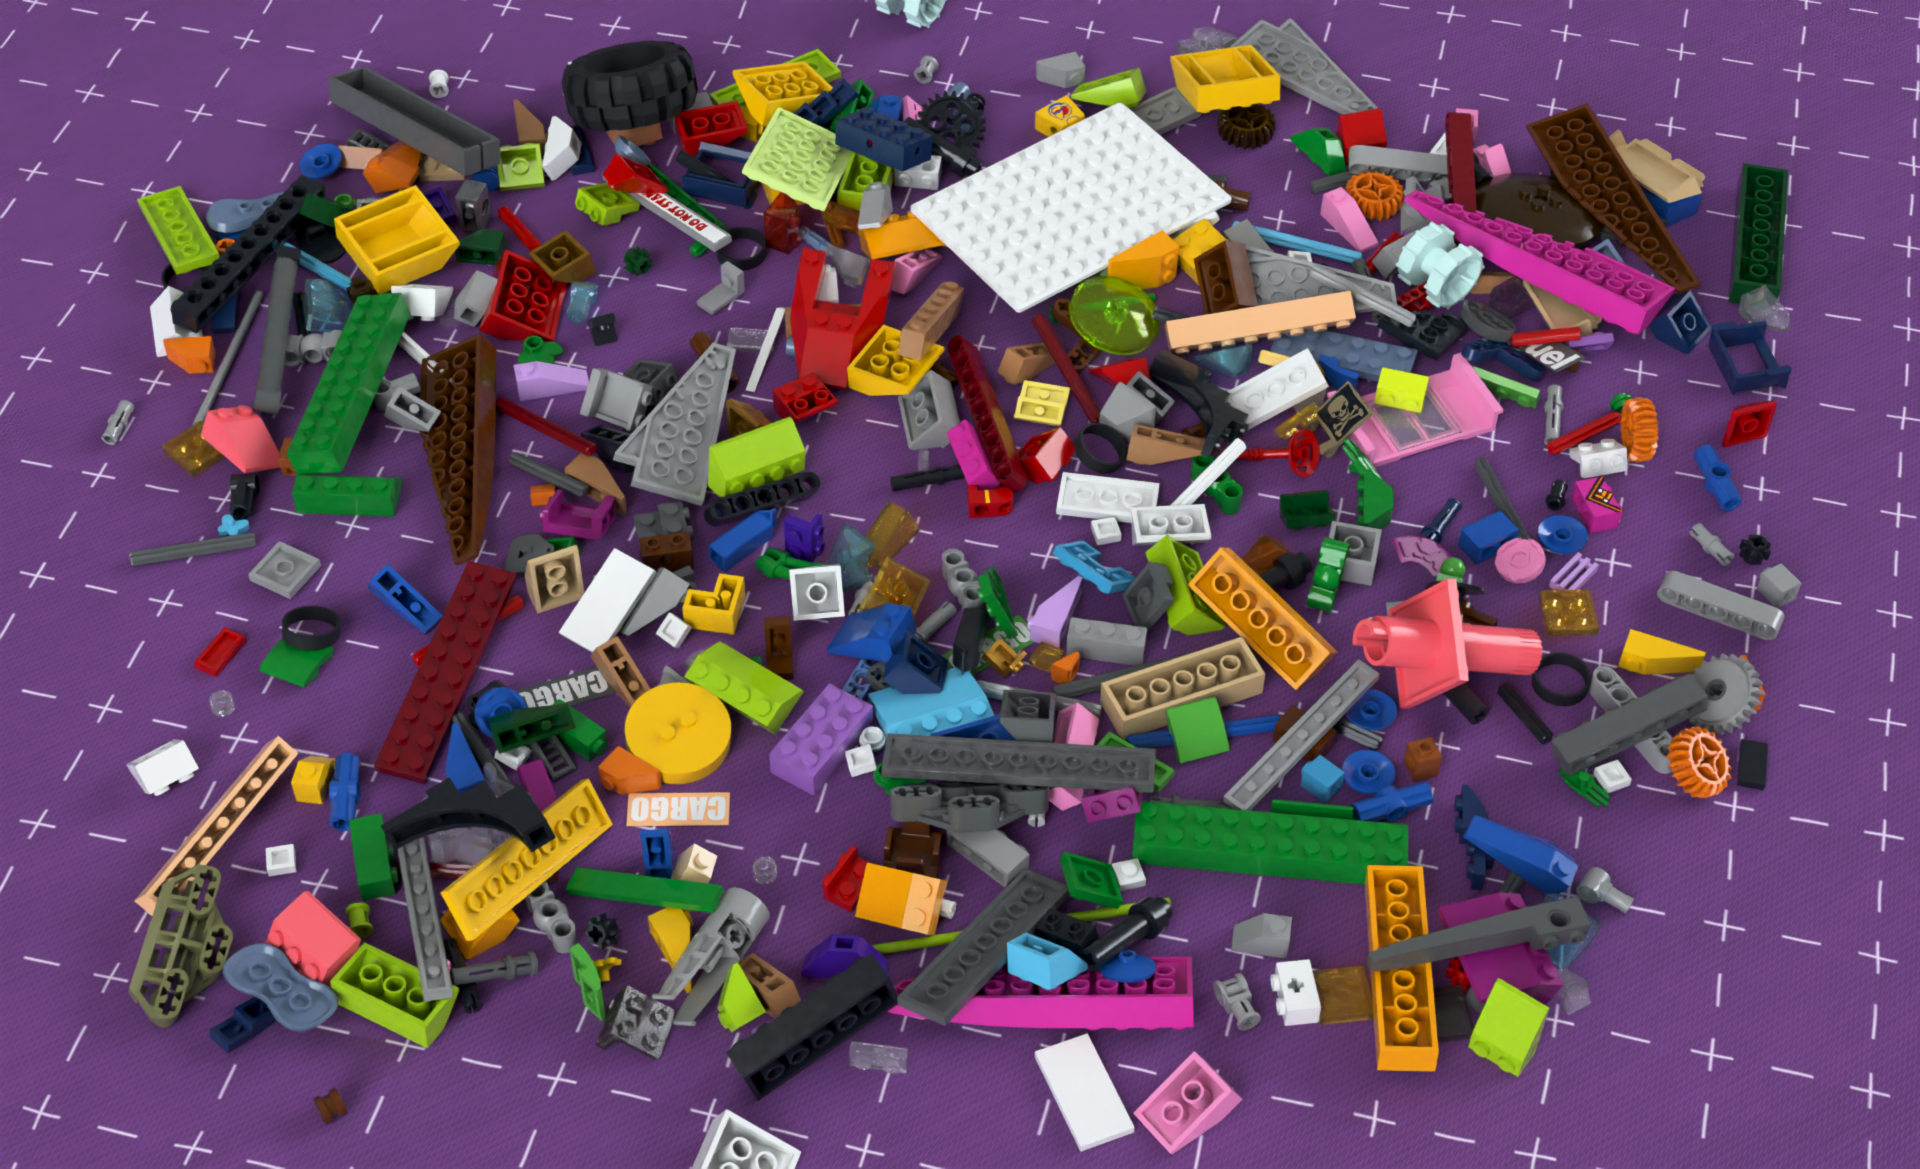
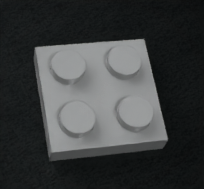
M279 541L248 575L250 581L291 599L321 567L320 559Z

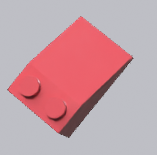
M239 405L238 407L207 411L201 436L244 473L280 468L278 460L280 453L262 418L247 405Z

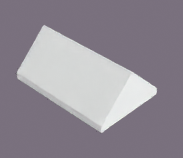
M170 286L150 306L157 357L167 356L163 339L203 336L202 329L195 333L173 324L170 311L171 305L184 292Z
M1205 504L1131 507L1133 546L1155 545L1166 535L1183 544L1206 543L1211 540Z

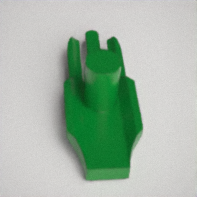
M1344 438L1343 442L1346 446L1343 445L1342 448L1352 461V464L1348 466L1351 473L1357 472L1362 478L1364 469H1369L1382 479L1358 446L1352 440Z
M1562 769L1559 771V775L1564 780V783L1579 795L1584 796L1597 807H1601V804L1605 807L1609 806V803L1597 794L1593 788L1607 799L1610 798V795L1597 785L1595 779L1587 772L1582 770L1567 777Z

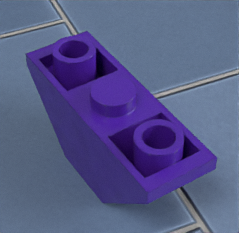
M832 934L805 955L801 976L831 978L838 973L844 972L857 959L866 957L870 953H872L887 974L889 960L861 936Z

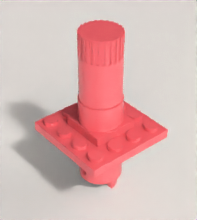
M1449 578L1389 609V616H1375L1371 620L1370 618L1361 620L1353 633V645L1363 646L1365 657L1370 664L1374 666L1395 667L1400 709L1415 707L1469 681V671L1531 675V673L1533 674L1538 669L1537 667L1540 665L1543 653L1542 642L1534 630L1463 623L1460 615L1459 592L1456 579Z

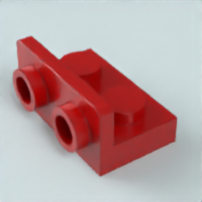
M852 845L847 853L843 852L838 859L837 866L832 872L829 871L822 881L824 899L851 913L858 904L867 862L871 863L858 856L857 847Z

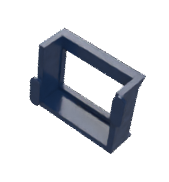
M700 142L699 151L695 158L706 163V155L746 163L752 152ZM689 169L682 176L683 190L691 196L737 205L744 209H750L757 198V193L754 191L759 181L752 180L748 176L743 184L700 176Z
M1730 321L1712 325L1708 347L1732 395H1735V392L1776 385L1787 387L1792 368L1787 365L1778 366L1764 339L1767 326L1766 321L1737 325L1736 322ZM1754 343L1767 370L1739 375L1726 347Z

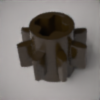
M361 276L351 279L350 286L346 288L353 304L358 296L375 295L371 281L369 279L362 280Z

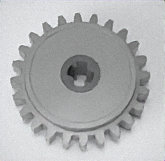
M1721 654L1720 659L1711 656V661L1703 660V665L1700 668L1695 667V673L1693 674V677L1708 695L1707 710L1690 718L1689 722L1696 727L1707 728L1709 732H1716L1721 736L1724 730L1731 734L1734 727L1741 729L1743 722H1750L1749 717L1751 714L1757 713L1755 710L1756 705H1761L1758 696L1763 695V691L1758 687L1763 685V682L1758 679L1760 674L1754 670L1755 667L1744 658H1738L1734 654H1731L1729 657Z

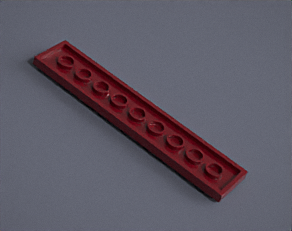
M468 561L374 764L375 771L426 784L453 723V715L457 714L517 580L515 572Z

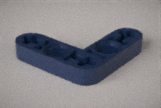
M1487 338L1467 342L1461 352L1464 358L1475 363L1497 359L1532 381H1540L1545 371L1540 364L1508 344Z

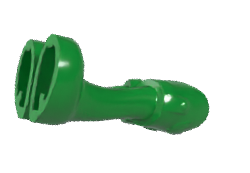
M768 548L764 555L756 560L754 565L768 578L790 580V568L798 569L827 564L803 561L793 558L790 552L781 551L778 548Z

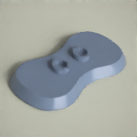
M284 192L252 200L223 199L216 201L206 213L207 224L211 229L221 233H235L248 229L253 221L257 220L266 208L270 207L277 200L278 196Z
M253 944L244 947L229 957L223 965V975L233 988L262 1000L267 1004L274 1018L283 1027L291 1031L305 1032L319 1026L338 1007L337 995L329 986L300 974L292 966L287 955L275 946Z

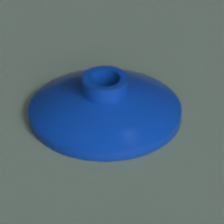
M332 144L317 145L309 149L301 158L300 171L305 177L310 179L325 178L334 173L340 166L342 161L341 151Z
M1556 515L1548 517L1540 523L1538 528V538L1542 545L1550 551L1559 554L1579 552L1585 547L1588 540L1586 528L1579 521L1568 516Z
M1369 689L1346 712V716L1353 724L1360 728L1382 730L1389 727L1395 721L1397 707L1392 698L1379 690Z
M1356 751L1350 754L1342 765V771L1345 772L1344 781L1353 790L1363 794H1377L1383 788L1391 786L1395 779L1394 765L1385 755L1377 751Z
M1124 950L1099 970L1109 980L1132 983L1143 981L1153 976L1156 971V964L1147 956L1136 954L1131 950Z

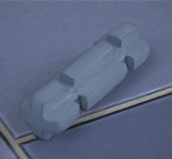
M803 226L798 230V236L815 249L826 251L827 257L834 254L835 246L815 231H812L807 226Z

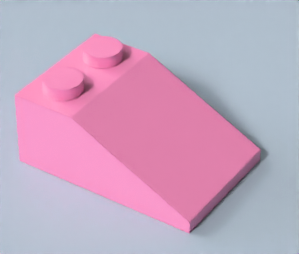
M1194 1051L1133 1114L1173 1155L1222 1121L1243 1099Z

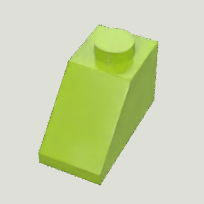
M738 962L727 970L718 1004L720 1012L718 1013V1018L725 1029L729 1028L731 1033L766 1012Z

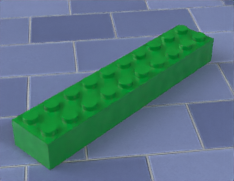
M384 293L357 297L286 454L297 475L338 473L343 471L410 317V312L401 293Z
M1142 801L1141 811L1135 813L1132 859L1138 858L1142 865L1365 885L1367 865L1408 866V825Z

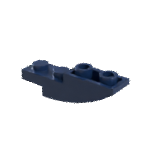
M1462 785L1461 793L1455 796L1454 811H1459V817L1455 818L1454 831L1459 833V844H1466V856H1470V862H1467L1466 878H1470L1471 890H1482L1486 869L1493 868L1495 859L1463 836L1474 815L1488 820L1489 817L1472 789L1468 785Z

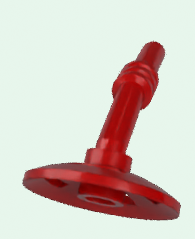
M1300 429L1293 434L1288 449H1262V447L1257 449V447H1254L1252 450L1251 447H1248V450H1244L1235 460L1248 459L1249 462H1252L1253 459L1254 462H1257L1258 459L1263 461V459L1288 458L1290 467L1297 476L1309 477L1318 466L1320 450L1314 433L1308 429ZM1300 435L1305 437L1304 439H1297ZM1309 445H1310V448H1311V459H1310V460H1308L1310 453H1309V449H1308V447H1307V446H1309ZM1303 467L1306 468V469L1303 470V471H1299V470L1297 469V468H1303Z

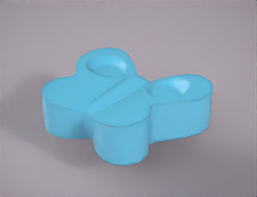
M226 514L222 517V525L218 527V532L220 536L242 534L250 529L248 520L235 521L232 515Z

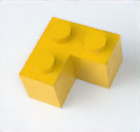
M719 573L714 592L688 589L683 605L684 621L692 626L691 629L734 635L746 597L744 577Z

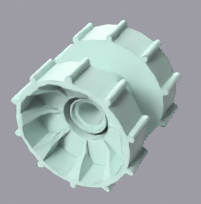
M875 0V3L877 5L876 10L888 15L891 13L899 15L900 11L903 10L907 17V23L919 28L921 26L929 28L930 24L937 17H940L939 14L947 0Z
M1431 222L1430 225L1419 231L1417 230L1406 246L1402 247L1403 251L1399 261L1395 264L1399 272L1397 277L1409 286L1412 284L1419 286L1427 281V284L1424 285L1427 293L1426 299L1437 308L1442 306L1449 310L1451 306L1461 300L1463 301L1464 297L1478 284L1477 281L1481 271L1485 268L1482 261L1483 254L1471 245L1467 247L1460 243L1458 247L1454 248L1456 246L1453 238L1455 233L1443 224L1439 226Z

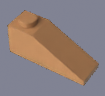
M518 99L513 100L519 145L540 143L541 156H544L548 133H544L543 124Z
M1044 342L1009 347L1006 349L997 372L1005 377L1006 382L1016 385L1023 383L1024 380L1030 381L1055 364V361Z
M1134 424L1126 460L1139 465H1153L1200 456L1205 439Z
M580 453L564 468L565 475L588 485V494L586 496L599 503L603 501L605 496L615 497V511L623 516L627 513L624 494L598 457H588Z
M618 636L595 648L590 655L603 678L629 708L641 695L650 690V687Z
M751 953L740 960L739 965L766 1013L771 1017L777 1018L784 1009L794 1006L801 1001L794 981L756 954Z

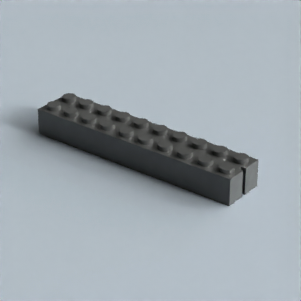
M362 66L328 77L331 102L403 141L407 145L412 146L421 153L439 161L448 168L457 171L461 175L471 176L475 172L488 170L495 165L501 164L500 139L367 67Z

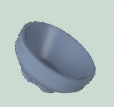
M622 135L617 137L615 141L616 153L644 166L650 163L649 157L633 142Z

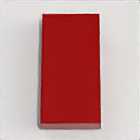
M224 627L195 660V668L217 677L247 642L246 636Z

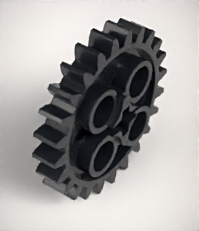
M953 90L951 96H948L946 91H944L943 97L935 93V101L928 98V105L922 104L921 106L924 112L918 111L917 116L920 118L916 120L917 122L937 134L943 132L942 137L953 138L955 140L954 144L960 148L965 144L974 149L973 146L979 148L980 142L978 140H984V135L981 133L986 132V127L982 126L986 122V118H979L983 115V110L976 111L979 103L971 104V96L965 100L963 92L959 97H956L955 90ZM948 108H955L958 113L951 115L946 110ZM962 114H966L965 117L959 119ZM932 121H938L941 124V126L938 128H933L930 125V123ZM955 123L954 129L952 127L947 128V124L953 125ZM969 124L972 129L963 131L960 126Z

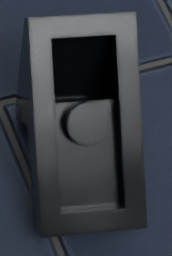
M614 313L586 320L596 346L617 341Z

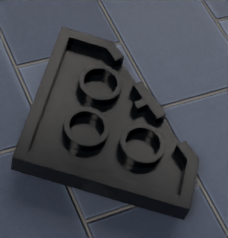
M1412 311L1416 315V319L1411 327L1387 315H1384L1377 325L1378 328L1384 330L1387 334L1398 338L1406 345L1424 353L1425 356L1436 361L1462 338L1470 328L1464 320L1452 313H1442V316H1431L1430 312Z

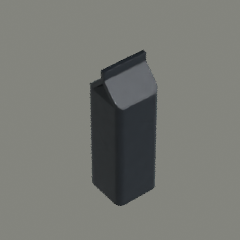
M964 608L953 644V664L961 671V675H964L966 671L976 668L979 663L988 630L989 613L987 610Z

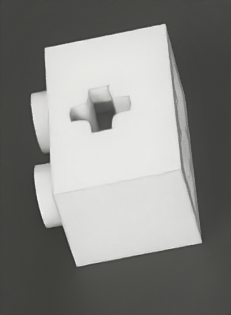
M1310 959L1276 963L1275 973L1271 974L1270 981L1272 991H1277L1276 1009L1278 1015L1283 1016L1284 1025L1318 1023L1321 1005Z

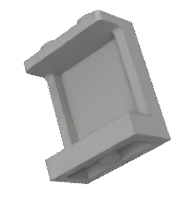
M593 368L580 414L587 417H597L624 427L628 432H634L646 418L645 412L652 400L651 392L653 386L604 368Z

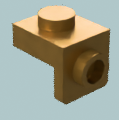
M999 637L981 657L1004 678L1010 672L1016 674L1024 665L1021 660L1027 653L1023 650L1018 655Z

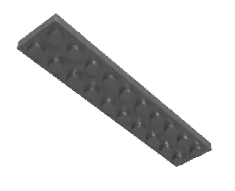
M888 733L882 763V777L1115 790L1133 786L1135 792L1153 793L1156 749Z

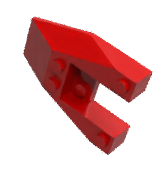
M803 248L790 314L798 378L814 372L826 387L846 390L849 385L847 367L885 322L894 282L895 262L871 259L861 307L819 300L826 271V251Z

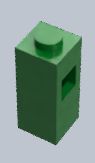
M558 699L553 705L565 704V702ZM569 706L576 728L556 736L562 744L588 762H591L596 756L603 754L608 746L606 730Z

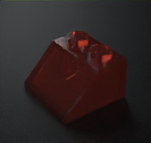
M780 192L763 213L766 247L789 255L801 242L799 231L801 220L795 199Z

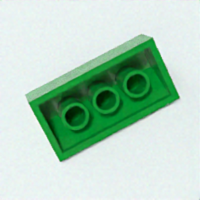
M328 474L296 475L292 496L297 513L395 517L403 478Z

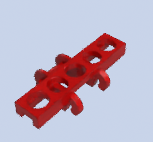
M1427 281L1396 298L1397 305L1401 304L1402 306L1400 307L1410 312H1422L1424 309H1432L1431 302L1426 299L1427 293L1422 292L1425 290L1424 285L1427 284ZM1419 301L1421 306H1418L1414 302Z

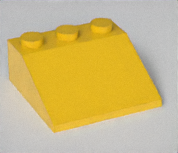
M883 324L847 367L849 388L868 396L910 394L945 349L941 345L934 344L921 360L898 355L902 331Z

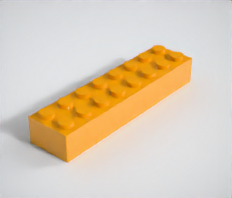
M1367 865L1365 897L1369 953L1396 942L1429 934L1423 866ZM1431 962L1400 969L1371 972L1377 1070L1435 1072L1439 1049Z

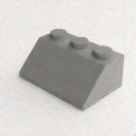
M930 370L923 376L910 394L898 396L907 443L911 450L947 446L950 441L946 433L960 423L951 382Z

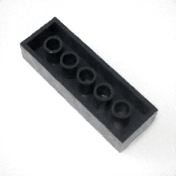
M870 953L866 957L857 959L844 972L832 976L828 983L818 990L809 992L796 1005L784 1009L780 1016L771 1022L762 1024L755 1033L745 1040L736 1042L726 1054L757 1101H759L898 1005V994L888 975L872 953Z

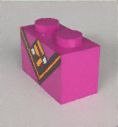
M1603 476L1575 481L1571 499L1589 533L1617 528L1620 517L1623 514L1622 507L1616 502L1612 489L1607 485Z

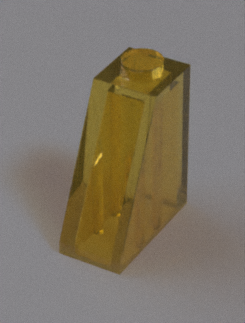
M888 500L857 548L858 553L862 557L861 561L871 568L876 565L884 569L918 534L921 528L909 511Z

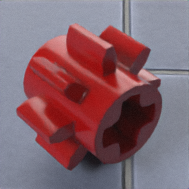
M1452 958L1445 977L1451 978V987L1465 992L1466 989L1471 987V984L1459 958L1457 960Z

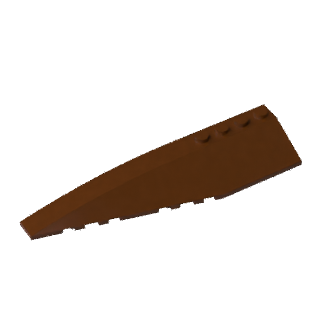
M1588 103L1526 125V129L1559 184L1668 285L1674 287L1678 294L1700 286L1698 278Z
M481 333L432 354L427 359H422L420 399L440 410L441 414L429 432H419L424 438L423 447L428 453L429 458L427 462L432 468L431 477L437 499L442 506L440 510L446 521L445 529L450 536L449 544L454 563L457 566L479 556L492 490L495 455L497 349ZM429 360L437 362L434 368L428 363ZM427 365L433 370V373L427 368Z

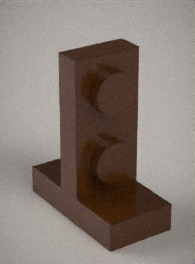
M790 616L765 617L767 669L785 680H792L794 678Z

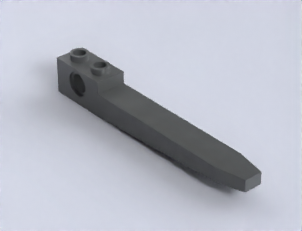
M1573 897L1517 909L1396 942L1368 953L1366 963L1370 972L1394 970L1529 942L1533 951L1539 949L1550 950L1558 945L1578 944L1586 940L1591 923L1579 897Z

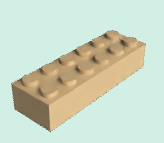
M1239 637L1101 683L1100 704L1119 737L1125 740L1129 735L1146 733L1167 726L1166 708L1213 696L1216 697L1220 708L1262 694L1265 672L1243 637Z

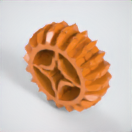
M1368 170L1365 174L1359 172L1357 176L1352 175L1344 189L1356 201L1364 217L1369 218L1371 221L1373 219L1381 221L1382 218L1389 220L1390 216H1395L1400 211L1404 201L1403 186L1399 184V180L1393 179V175L1386 176L1385 172L1382 174L1377 173V171L1371 173Z
M1635 397L1634 399L1626 400L1622 407L1619 430L1621 433V444L1627 448V458L1629 461L1635 462L1652 460L1656 453V448L1658 447L1657 440L1659 439L1655 406L1648 398Z
M1697 726L1679 731L1671 739V744L1667 746L1670 753L1666 756L1670 760V764L1667 767L1672 769L1673 774L1671 777L1677 779V786H1683L1684 793H1690L1691 797H1699L1700 799L1715 796L1722 792L1728 786L1727 781L1731 779L1729 771L1732 769L1728 764L1731 758L1727 757L1725 753L1727 748H1723L1721 745L1722 740L1716 739L1715 733L1709 732L1707 728Z

